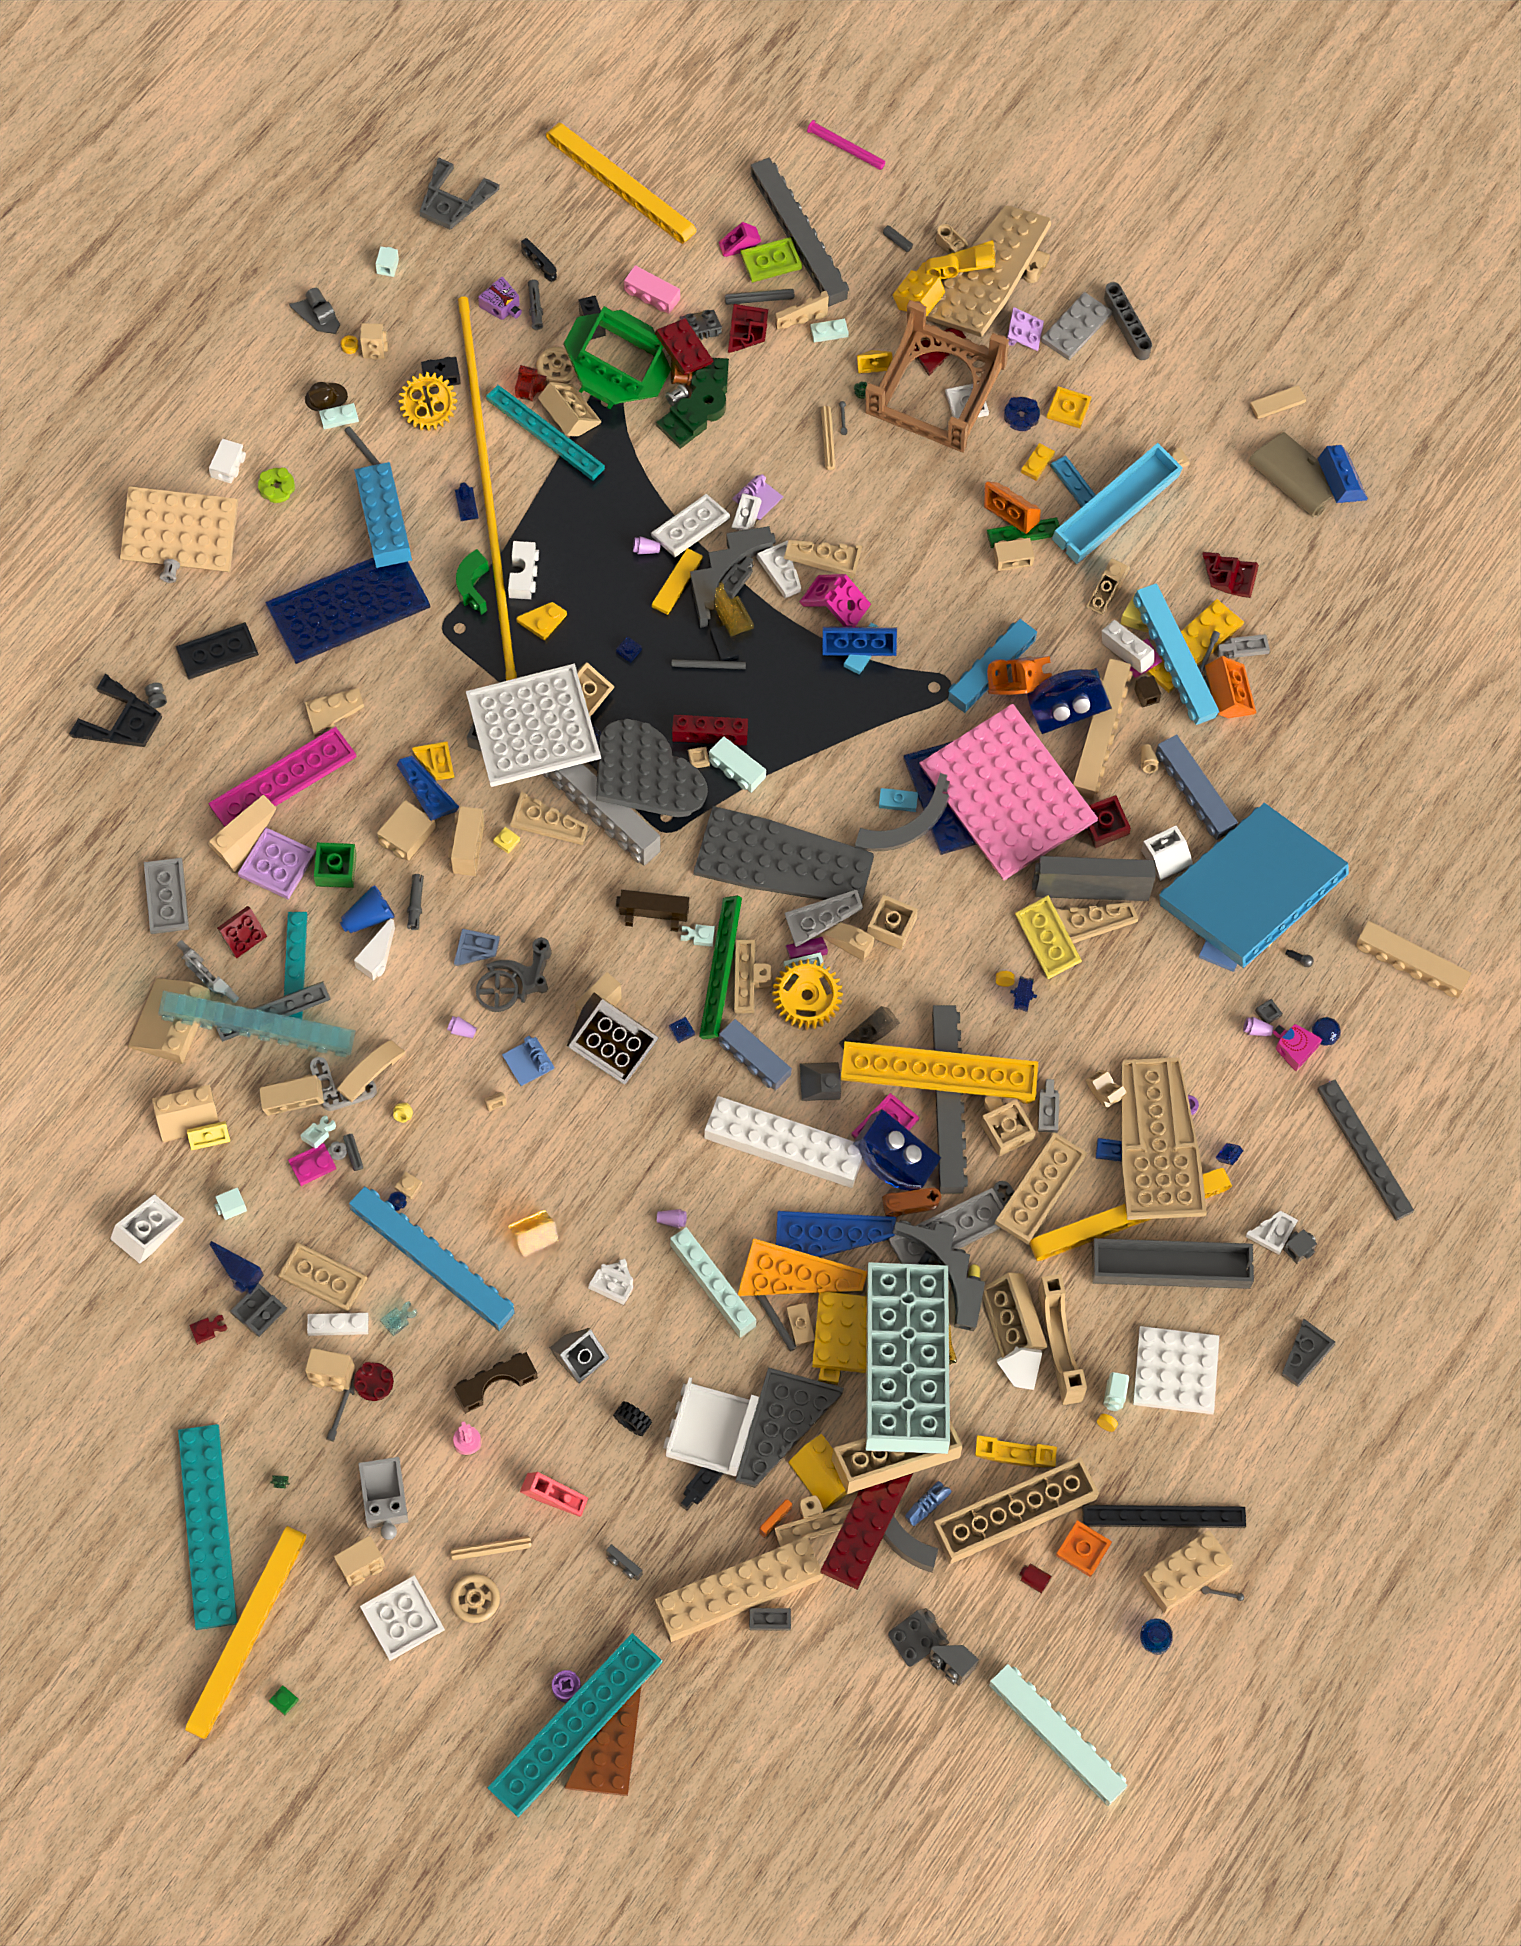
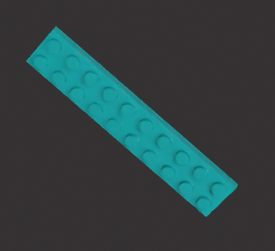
M219 1424L179 1429L178 1436L195 1629L202 1630L237 1625Z
M631 1633L489 1785L488 1790L519 1818L663 1663L662 1659L637 1636Z

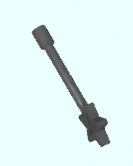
M1213 631L1210 638L1211 642L1199 669L1201 674H1203L1214 644L1220 636V633L1217 631Z
M353 1373L349 1390H343L345 1392L332 1429L329 1430L326 1438L329 1441L334 1442L337 1427L349 1393L355 1395L353 1383L355 1373Z

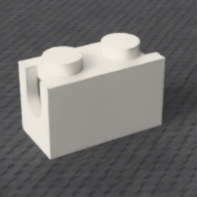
M225 439L221 440L209 467L211 478L232 483L234 477L236 478L239 473L240 463H243L246 453L242 451V444Z

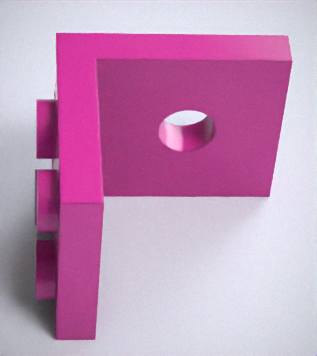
M846 574L818 575L799 601L803 607L826 606L842 626L855 627L871 605ZM848 601H850V603H851V607H850L849 610H848V608H847V607H848V604H847Z

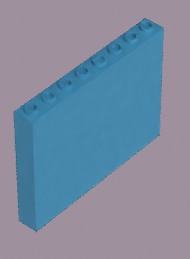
M1263 803L1260 807L1255 808L1250 816L1243 819L1234 830H1230L1226 837L1220 842L1215 843L1213 848L1209 852L1204 853L1194 865H1190L1187 871L1178 876L1168 888H1164L1159 895L1160 906L1244 968L1349 874L1348 862L1266 803Z

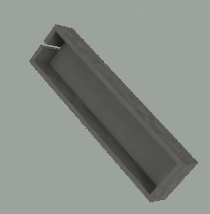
M1094 1238L1092 1244V1284L1251 1289L1254 1282V1266L1252 1264L1253 1244Z

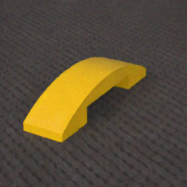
M977 1435L975 1456L999 1463L1028 1467H1055L1056 1446L1042 1444L1032 1446L997 1441V1438Z

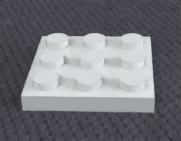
M415 1575L360 1606L389 1661L445 1630Z

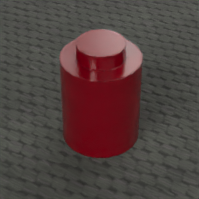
M1031 1563L1029 1566L1024 1565L1019 1573V1576L1022 1577L1021 1582L1041 1594L1052 1577Z

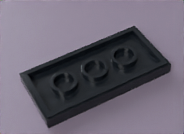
M246 622L176 646L189 680L259 655Z

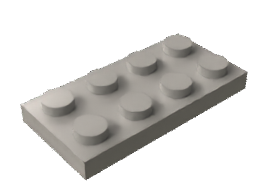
M1084 292L1045 333L1041 342L1067 360H1070L1112 315V310Z
M182 858L144 862L150 933L158 934L189 930Z

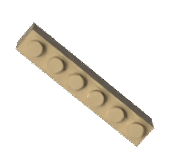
M1369 920L1356 943V947L1360 951L1370 953L1376 956L1379 961L1387 962L1393 965L1395 969L1405 971L1413 978L1425 981L1432 988H1438L1450 997H1460L1472 974Z

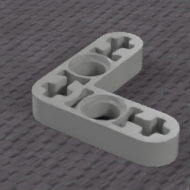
M316 1057L310 1063L312 1075H316L320 1081H330L329 1087L322 1088L324 1099L322 1106L328 1111H334L371 1099L377 1093L376 1084L371 1081L366 1085L371 1088V1092L367 1093L365 1090L360 1094L361 1096H358L351 1103L335 1088L327 1061L324 1058ZM318 1063L322 1066V1075L319 1074L318 1068H316ZM338 1094H340L342 1102H339ZM328 1098L333 1100V1104L330 1105L328 1103Z

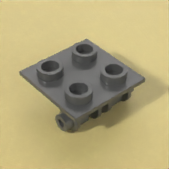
M704 310L700 313H689L685 316H680L681 320L686 318L698 338L700 334L701 340H703V332L706 339L708 338V332L710 338L722 334V326L714 310Z

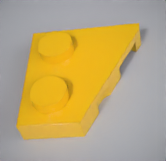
M551 602L518 616L516 621L545 641L567 616V611Z
M448 741L412 747L415 757L436 781L454 778Z

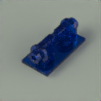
M461 483L459 488L455 490L460 520L479 519L473 487H469L467 483Z

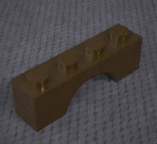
M527 1352L523 1354L517 1353L509 1361L498 1362L492 1369L476 1373L472 1379L459 1381L456 1384L457 1386L454 1387V1391L466 1414L484 1405V1393L492 1383L508 1380L521 1387L538 1379V1375Z

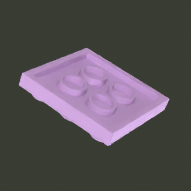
M265 828L239 870L238 876L289 900L315 857L316 850Z

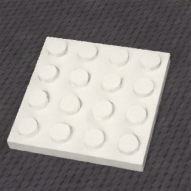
M1140 1326L1133 1405L1213 1414L1219 1335Z

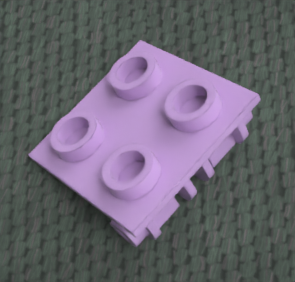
M1013 307L1007 336L1009 345L1013 346L1019 342L1038 351L1044 321Z
M763 474L756 475L732 498V500L739 504L742 493L759 497L762 502L757 515L758 520L765 516L783 498L780 493L765 482L766 477Z

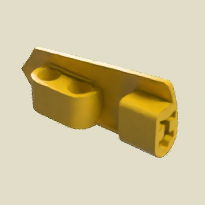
M991 240L945 256L930 258L921 264L917 272L938 276L941 280L953 278L961 272L994 268V241Z

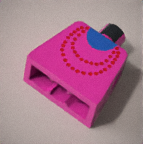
M1294 1024L1288 1031L1281 1025H1278L1272 1033L1280 1039L1277 1043L1276 1051L1295 1071L1316 1051L1322 1041L1320 1037L1297 1024Z

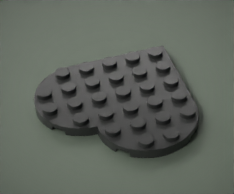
M631 719L618 720L605 727L598 741L601 759L597 760L596 801L673 817L689 816L692 812L701 809L708 793L705 778L686 759L672 756L670 744L657 729L649 723Z

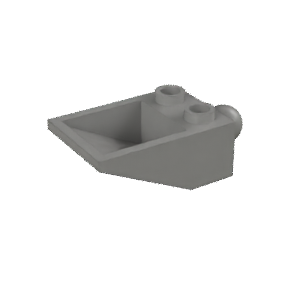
M399 1457L359 1463L368 1529L382 1527L381 1536L386 1540H391L397 1535L395 1524L408 1522Z

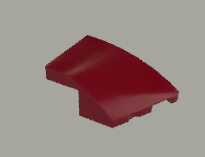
M738 304L733 305L728 353L765 342L769 309Z
M1202 553L1211 587L1231 595L1251 598L1259 567L1257 562L1240 561L1237 557H1222L1219 553Z

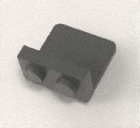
M927 1608L915 1611L888 1633L889 1638L909 1667L914 1666L929 1655L933 1646H946L949 1644L946 1632L938 1626L935 1621V1615Z

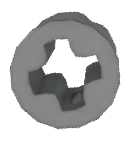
M679 384L671 393L667 392L665 397L668 403L673 406L682 398H689V394L686 388Z
M165 559L163 563L164 570L160 574V579L167 583H174L177 579L176 572L180 568V563L173 559Z

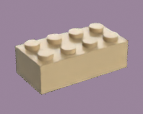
M1208 1530L1145 1572L1140 1580L1165 1614L1202 1589V1587L1230 1570L1233 1562L1211 1531Z

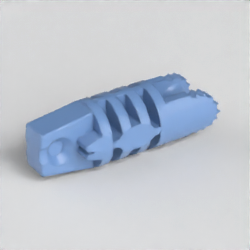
M940 1481L935 1483L926 1494L918 1499V1502L914 1503L905 1515L907 1521L912 1526L918 1524L951 1494V1489L948 1487L943 1488V1484Z

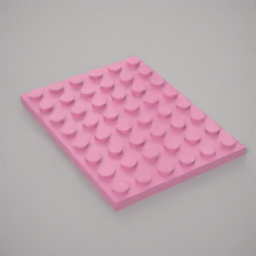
M1011 704L919 763L935 787L940 773L947 775V781H950L948 791L943 792L949 795L947 804L1003 881L1098 821L1097 816L1014 704Z

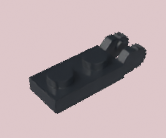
M528 238L521 241V252L524 257L529 258L537 269H541L544 272V277L549 282H554L557 278V269L554 264Z

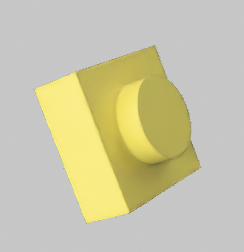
M504 827L495 837L493 843L506 853H509L520 841V837Z

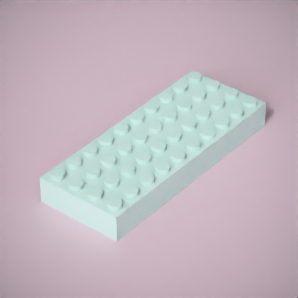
M868 1262L866 1451L948 1454L950 1444L948 1266Z

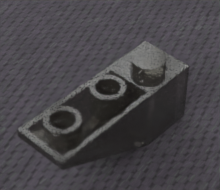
M881 1006L842 1039L839 1044L843 1050L845 1041L873 1044L886 1036L900 1022L889 1008Z

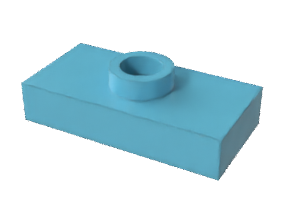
M881 788L879 808L916 812L918 792Z

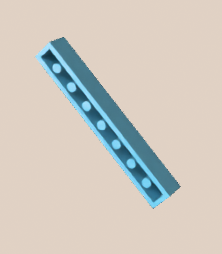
M1157 583L1137 590L1133 597L1134 605L1136 608H1139L1142 622L1147 625L1149 636L1157 645V652L1164 660L1166 671L1170 672L1172 676V683L1180 693L1181 702L1188 709L1189 718L1194 721L1195 725L1216 718L1219 709Z

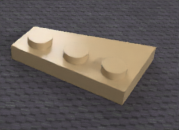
M827 291L822 292V296L814 300L812 297L806 299V303L801 306L793 305L776 313V328H788L792 325L804 324L807 321L826 317L828 314L829 298Z
M359 688L305 702L314 737L318 736L327 727L331 728L337 721L349 717L364 707Z

